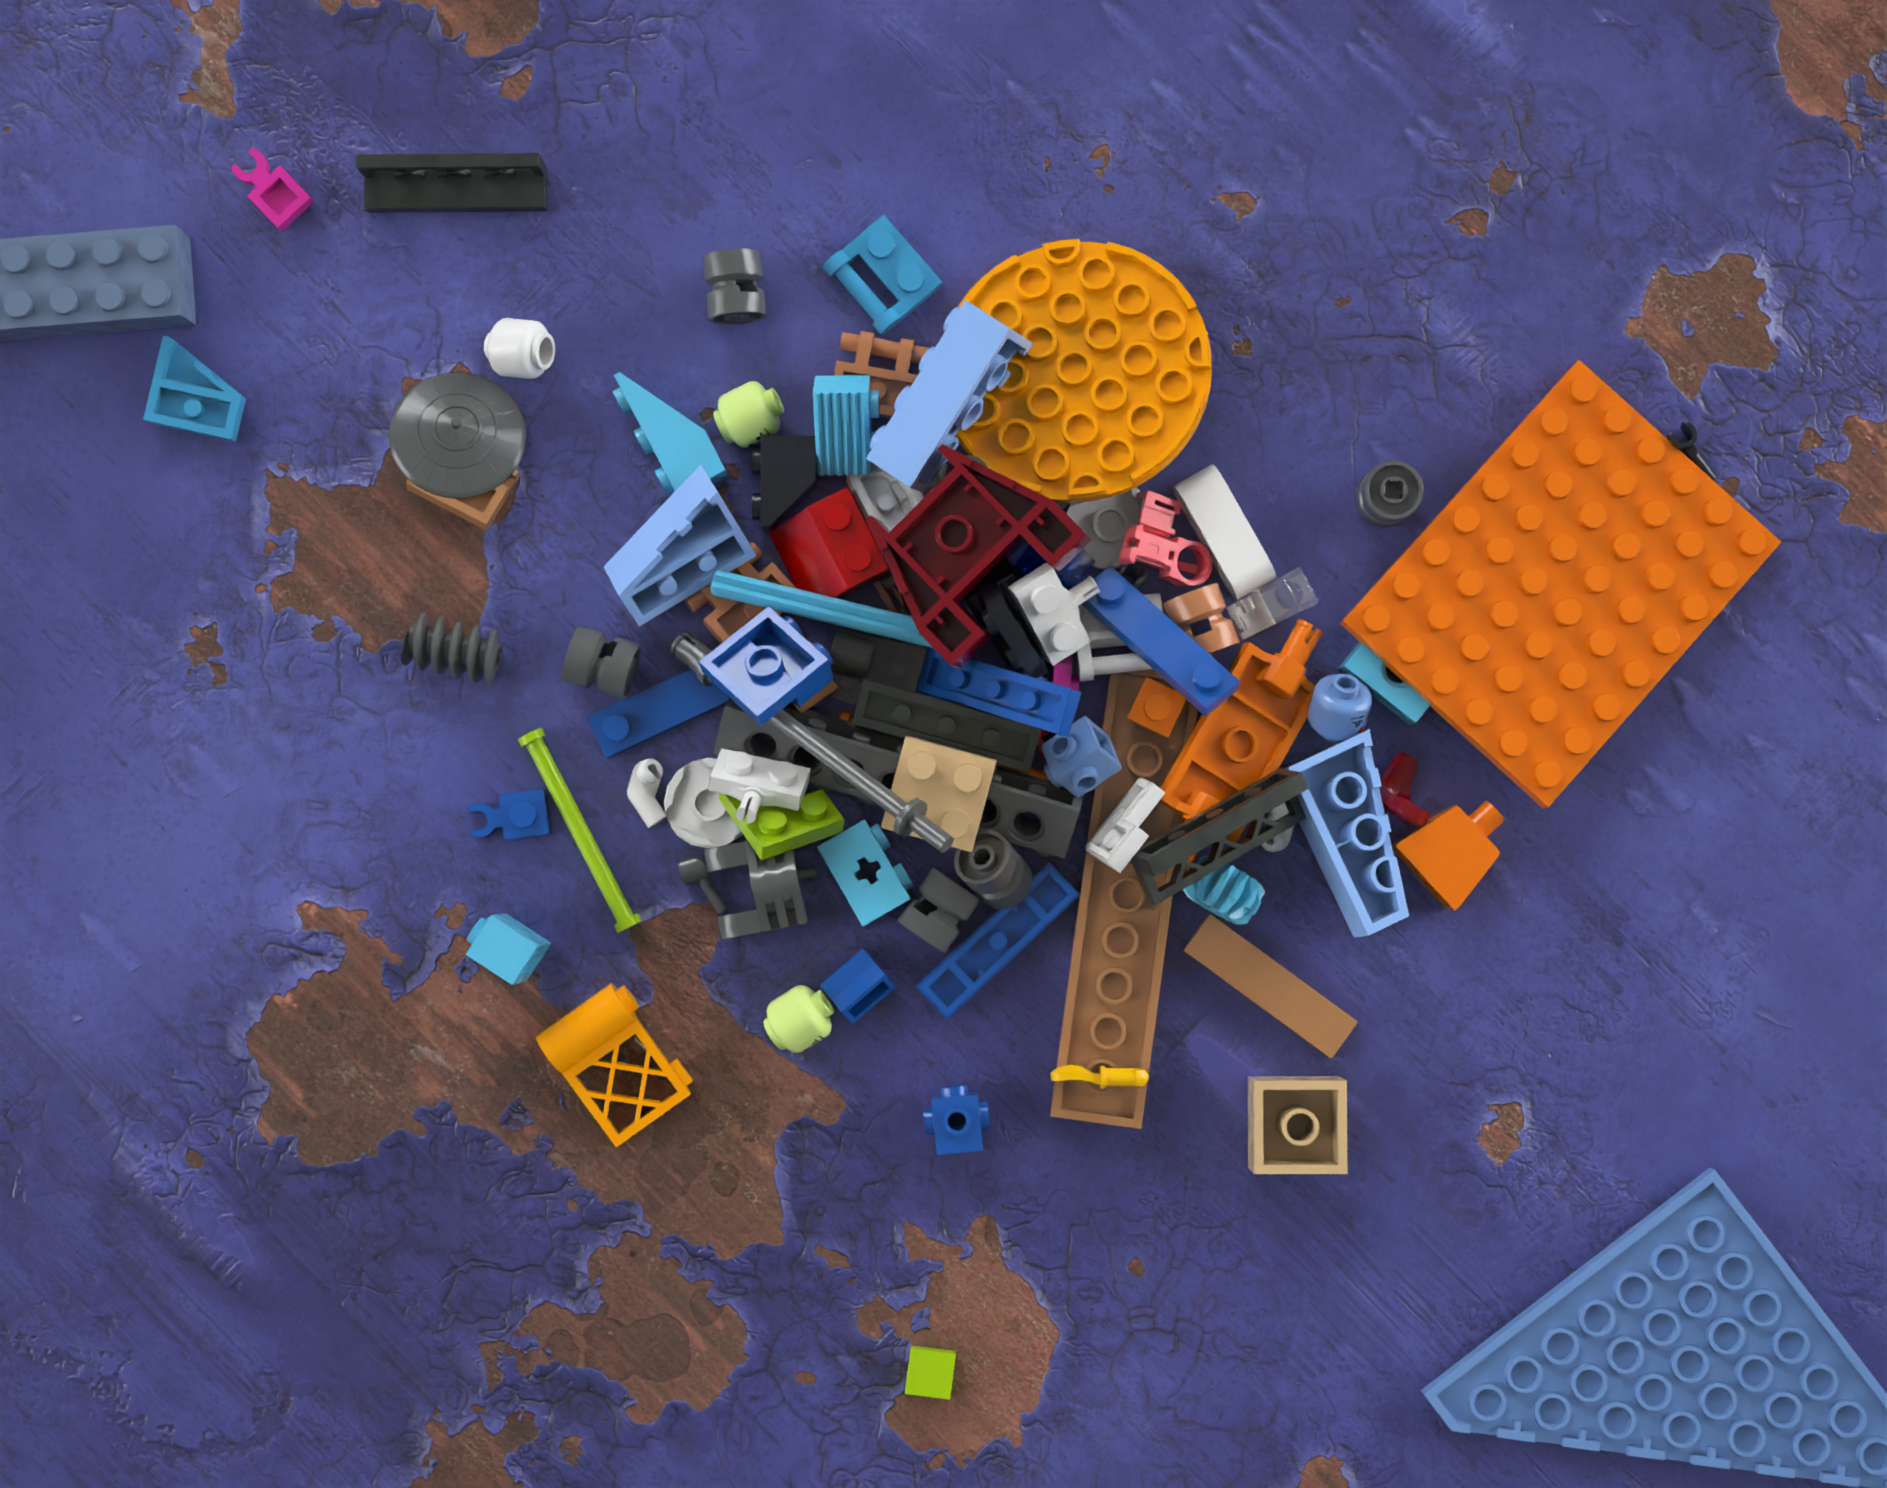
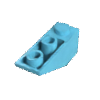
M619 372L614 375L620 387L612 392L623 413L627 415L633 412L641 427L634 430V434L646 455L654 451L662 467L655 470V473L667 495L676 491L700 465L703 466L713 484L729 477L703 428Z

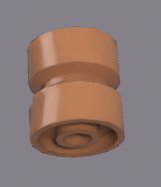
M1218 583L1187 592L1162 604L1166 616L1210 655L1240 643L1232 620L1222 616L1226 604ZM1209 619L1212 630L1197 635L1193 625Z

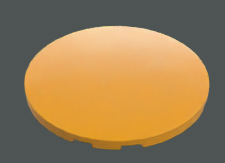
M1080 239L1059 240L1042 244L1043 247L1026 252L1018 257L1017 255L1009 257L985 274L960 302L958 307H961L964 300H966L1034 344L1025 356L1016 352L1008 363L1007 370L1010 371L1011 375L1001 389L995 387L985 394L982 398L984 401L982 407L984 412L975 424L971 425L967 430L959 429L955 437L959 439V444L967 455L978 457L993 471L1052 499L1054 502H1091L1113 497L1140 486L1168 466L1184 449L1197 429L1207 405L1212 378L1211 349L1208 332L1195 301L1180 281L1160 263L1132 248L1112 242L1103 244L1080 242Z

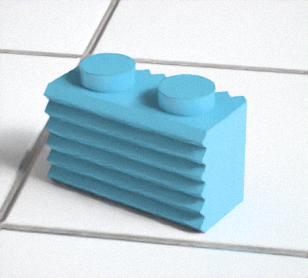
M870 375L815 376L813 410L818 475L823 476L827 474L832 476L836 474L841 476L845 474L850 476L854 474L859 476L863 474L868 476L872 473V462L867 460L866 457L871 451L869 447L870 441L876 432L872 431V418L880 417L879 390H871Z

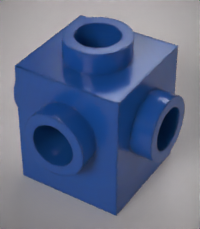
M967 1085L940 1087L941 1095L932 1096V1107L923 1108L926 1135H935L937 1155L983 1151L981 1130L990 1129L988 1102H978L977 1091L968 1092ZM954 1112H959L965 1116V1120L961 1124L955 1125L948 1120V1117Z

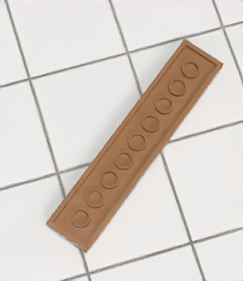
M1153 669L1109 674L1102 730L1110 736L1122 769L1100 783L1093 791L1086 845L1138 778H1144L1161 788L1195 728L1198 709L1188 700H1186L1167 739L1126 719L1146 677L1175 690ZM1158 802L1139 826L1141 830L1149 835L1143 845L1182 824L1181 816ZM1085 850L1056 1068L1071 1064L1082 1066L1093 1073H1099L1100 1066H1105V1068H1142L1149 1074L1173 895L1156 905L1150 904L1131 861L1119 873ZM1174 866L1157 876H1152L1157 888L1170 881ZM1083 1080L1054 1081L1050 1117L1141 1129L1147 1083L1145 1086L1138 1087L1116 1086L1101 1089L1099 1084Z

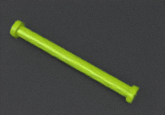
M542 728L533 730L520 737L518 742L521 748L527 747L617 921L614 928L617 933H621L642 920L639 914H633L556 766L543 740L546 737L545 732Z

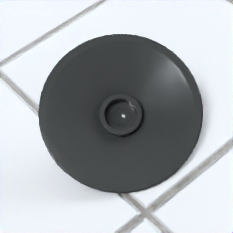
M464 372L439 374L415 385L398 403L389 427L391 453L401 472L417 487L431 494L446 498H470L495 489L505 482L518 467L526 446L527 433L524 417L513 397L492 380Z

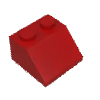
M848 487L806 507L769 533L796 589L842 599L890 575L889 568Z

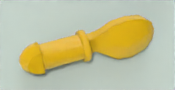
M1070 1064L1057 1067L1050 1073L1051 1081L1083 1080L1099 1084L1101 1089L1116 1086H1145L1149 1080V1074L1142 1068H1105V1066H1100L1099 1073H1093L1082 1066Z

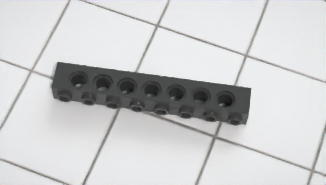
M729 697L724 707L713 754L719 755L721 748L811 768L809 783H812L816 788L829 792L836 790L856 796L858 800L866 804H877L816 757L806 753L800 745L767 721L760 726ZM788 704L783 708L785 712L845 757L860 762L863 766L861 769L891 790L894 779L889 773L896 772L905 738L852 724V722L809 709L800 713L795 705ZM758 733L769 734L774 738L775 742L764 741ZM995 765L987 799L993 802L995 806H984L978 830L990 829L999 832L1009 843L1030 848L1038 855L1044 857L1057 856L1065 859L1080 813L1083 795L1077 798L1063 786L1057 788L1050 781ZM1031 812L1037 815L1038 819L1028 820L1022 817L1020 813Z

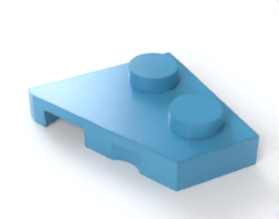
M163 335L143 420L151 424L236 442L246 398L174 339Z

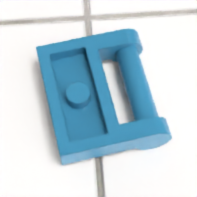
M884 214L846 247L832 255L822 267L831 278L837 277L874 320L872 326L881 336L894 328L942 286L940 278ZM860 258L898 303L887 309L850 266L856 259Z

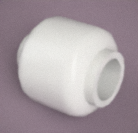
M503 318L487 334L484 341V352L492 369L498 375L536 379L553 363L555 342L546 327L539 321Z

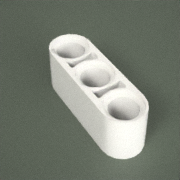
M1213 464L1172 486L1177 501L1182 502L1181 508L1200 542L1209 550L1215 569L1235 600H1239L1276 579L1277 576L1272 563L1224 478Z

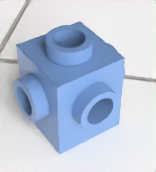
M1086 716L1072 724L1068 737L1057 734L1041 745L1047 764L1044 765V771L1048 779L1055 787L1061 788L1063 786L1077 798L1095 789L1100 783L1122 769L1110 736Z

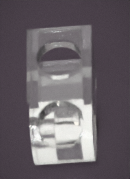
M1298 567L1252 591V594L1228 606L1226 609L1242 640H1245L1318 605L1319 601L1301 567Z

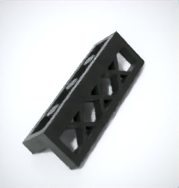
M539 153L356 154V168L364 176V209L368 213L547 211V166Z
M867 678L863 680L852 724L905 738V736H911L996 759V764L1028 773L1030 772L1041 733L1040 728Z
M1279 768L1141 846L1130 861L1148 902L1153 905L1162 902L1306 819L1297 797L1298 794L1308 789L1302 772ZM1285 802L1288 814L1276 821L1263 818L1265 813ZM1250 822L1246 837L1237 843L1226 840L1228 834ZM1262 823L1267 825L1260 829ZM1212 844L1208 860L1199 865L1188 861L1190 856ZM1224 845L1230 846L1222 851ZM1174 866L1170 881L1157 888L1152 876H1157ZM1186 866L1192 868L1184 873Z

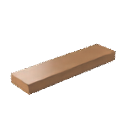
M1211 914L1207 915L1183 948L1185 953L1331 1059L1358 1023L1350 1015Z

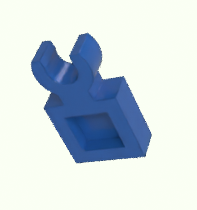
M546 789L498 795L500 808L494 809L491 805L484 803H475L468 807V813L483 812L488 820L484 828L471 830V836L488 837L497 828L503 829L504 840L552 834Z

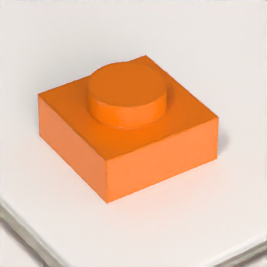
M1146 677L1126 719L1167 739L1186 699L1179 692Z

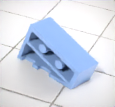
M700 465L604 566V569L618 596L640 627L711 584L716 571L731 572L757 555L703 466Z

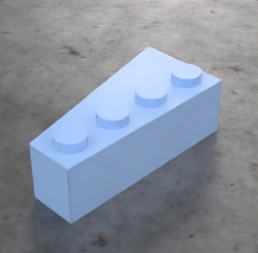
M964 300L961 307L954 308L946 318L943 326L945 331L936 347L932 346L923 355L918 367L920 373L913 384L905 387L898 395L894 404L895 413L888 424L881 426L873 435L869 445L871 451L866 457L867 460L909 488L922 493L925 492L947 462V458L938 448L943 444L956 450L959 445V439L955 435L959 429L965 431L975 424L984 412L982 409L984 403L982 398L995 387L1001 389L1011 375L1010 371L1007 370L1010 360L1016 352L1025 356L1034 344L966 300Z
M1370 729L1285 768L1302 772L1308 789L1298 794L1297 797L1306 819L1299 822L1354 938L1369 936L1409 916L1397 857L1393 855L1389 832H1391L1388 814L1385 815L1380 794L1379 787H1382L1378 768H1375L1371 751L1373 743Z

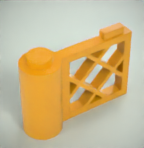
M610 983L537 1035L536 1040L550 1063L557 1071L562 1073L615 1147H618L691 1095L687 1085L693 1082V1079L678 1058L672 1062L668 1061L640 1023L634 1012L640 1006L625 985L617 989L614 984ZM634 1034H636L647 1049L644 1066L617 1062L619 1045ZM613 1050L612 1061L601 1059ZM650 1056L653 1057L660 1068L649 1067ZM591 1065L610 1068L607 1092L588 1090L577 1075ZM615 1069L643 1073L639 1097L612 1093ZM647 1074L667 1077L677 1091L663 1101L644 1098ZM594 1098L605 1100L604 1110L601 1109ZM610 1101L637 1105L635 1121L620 1132H618L608 1118ZM642 1106L653 1107L640 1117Z

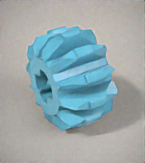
M1209 856L1201 857L1197 864L1199 865L1208 860ZM1229 864L1224 865L1183 889L1186 896L1214 915L1236 925H1244L1249 922L1251 917L1258 911L1261 905L1260 901L1265 893L1262 885L1256 879Z

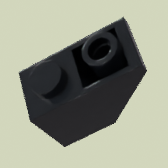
M761 435V448H753L752 471L753 475H761L760 493H752V520H760V527L763 532H771L776 529L818 487L815 436Z

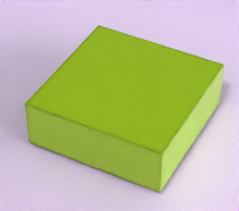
M911 1345L905 1394L950 1400L956 1351Z

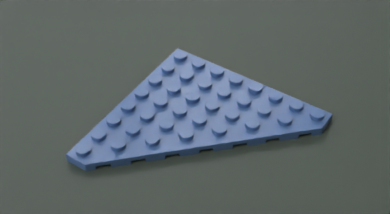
M1710 1167L1420 1390L1448 1428L1454 1432L1488 1434L1504 1439L1533 1443L1535 1441L1560 1444L1563 1447L1599 1452L1604 1450L1625 1453L1628 1456L1664 1461L1669 1459L1690 1462L1693 1465L1729 1470L1734 1468L1787 1478L1814 1479L1823 1483L1852 1487L1887 1488V1393L1719 1174Z

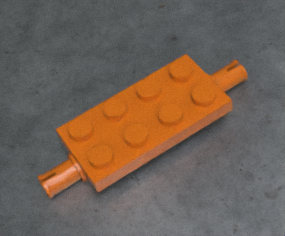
M1298 619L1281 652L1274 653V655L1264 652L1251 642L1243 643L1228 668V671L1240 681L1239 689L1206 717L1202 714L1160 788L1165 794L1159 803L1180 815L1183 822L1280 767L1308 717L1309 704L1315 685L1306 678V668L1304 665L1318 640L1323 636V632L1318 628H1315L1314 631L1311 630L1314 625ZM1246 825L1228 834L1226 840L1237 843ZM1198 852L1190 856L1188 861L1193 863ZM1185 867V870L1189 871L1191 869L1190 867Z

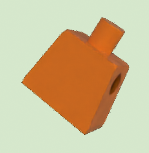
M1488 801L1481 804L1469 816L1457 805L1449 806L1428 819L1425 826H1417L1392 842V850L1446 910L1455 911L1461 906L1498 858L1500 851L1487 837L1505 819Z

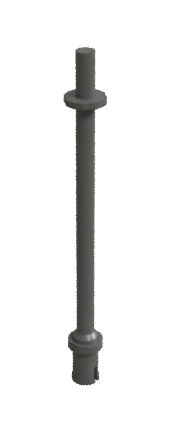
M684 632L683 636L679 635L671 646L670 654L696 672L697 679L705 686L715 685L702 672L699 661L712 652V650L694 638L690 632ZM783 709L768 720L769 723L896 818L894 831L897 834L905 837L914 831L941 853L946 852L951 847L954 838L925 817L927 812L926 802L919 798H915L909 803L905 802Z

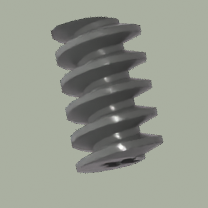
M422 611L416 622L410 625L406 633L401 653V664L407 666L414 658V664L417 669L425 670L431 663L433 672L441 675L449 667L451 677L458 679L467 670L469 681L478 683L485 674L486 684L493 687L501 668L503 645L499 643L498 629L493 628L485 640L481 639L480 625L475 624L469 635H464L463 621L457 620L452 630L447 631L444 616H439L434 626L431 627L428 626V613Z

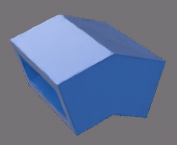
M864 947L819 985L852 1024L896 988L895 984Z

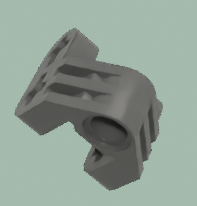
M748 841L704 849L708 872L748 865L756 905L755 910L716 917L721 940L808 923L794 849L762 861Z

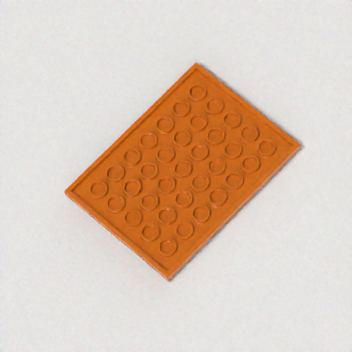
M1578 360L1339 624L1360 643L1366 645L1383 661L1386 667L1404 683L1410 685L1430 704V707L1539 806L1545 809L1554 802L1778 547L1781 541L1685 454L1675 448L1665 436L1583 362Z

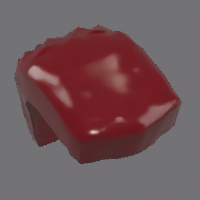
M1399 752L1380 776L1382 787H1379L1383 808H1385V811H1389L1391 815H1396L1398 819H1403L1405 823L1423 827L1427 824L1431 812L1421 809L1410 799L1411 784L1418 762L1410 755Z

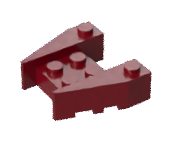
M942 444L938 450L955 468L891 531L872 515L866 519V522L889 565L900 594L905 599L918 632L950 666L960 669L992 638L983 626L959 603L968 592L1023 538L1058 572L1092 539L1052 499Z

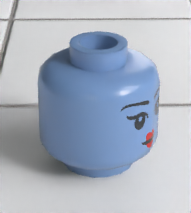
M1328 675L1320 679L1314 687L1309 704L1308 721L1320 736L1329 741L1340 742L1360 734L1366 726L1372 706V694L1362 681L1352 675Z

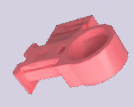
M1149 490L1137 492L1135 499L1142 501L1137 520L1138 525L1126 528L1119 554V562L1122 565H1129L1138 561L1160 569L1158 578L1167 580L1178 587H1190L1204 583L1210 576L1213 562L1206 546L1198 541H1189L1181 537L1169 538L1175 535L1176 530L1171 527L1174 515H1180L1182 502ZM1133 541L1136 542L1135 547H1131ZM1184 548L1191 550L1196 557L1197 565L1179 561L1180 551ZM1179 570L1195 575L1191 580H1188L1180 574Z

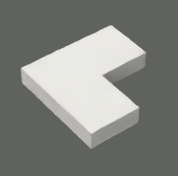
M1138 778L1087 843L1085 850L1099 861L1121 873L1149 837L1139 826L1164 796L1165 792L1154 783L1144 778Z

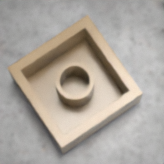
M905 736L891 791L907 803L915 798L926 802L927 812L925 817L954 838L951 847L972 852L997 760L911 736ZM886 810L881 828L894 831L896 818ZM914 831L911 834H909V836L923 839Z
M1248 1076V1168L1254 1174H1348L1347 1080L1339 1076Z

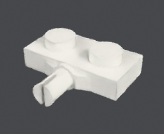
M1044 563L1008 586V589L1045 660L1054 666L1091 642L1080 621L1078 606L1094 595L1099 594L1100 589L1097 587L1098 585L1094 579L1088 576L1087 579L1067 590L1062 586L1054 568L1048 563Z
M721 748L710 774L708 791L730 795L742 801L737 809L736 817L744 823L747 815V824L755 821L759 806H779L798 811L809 784L811 768Z

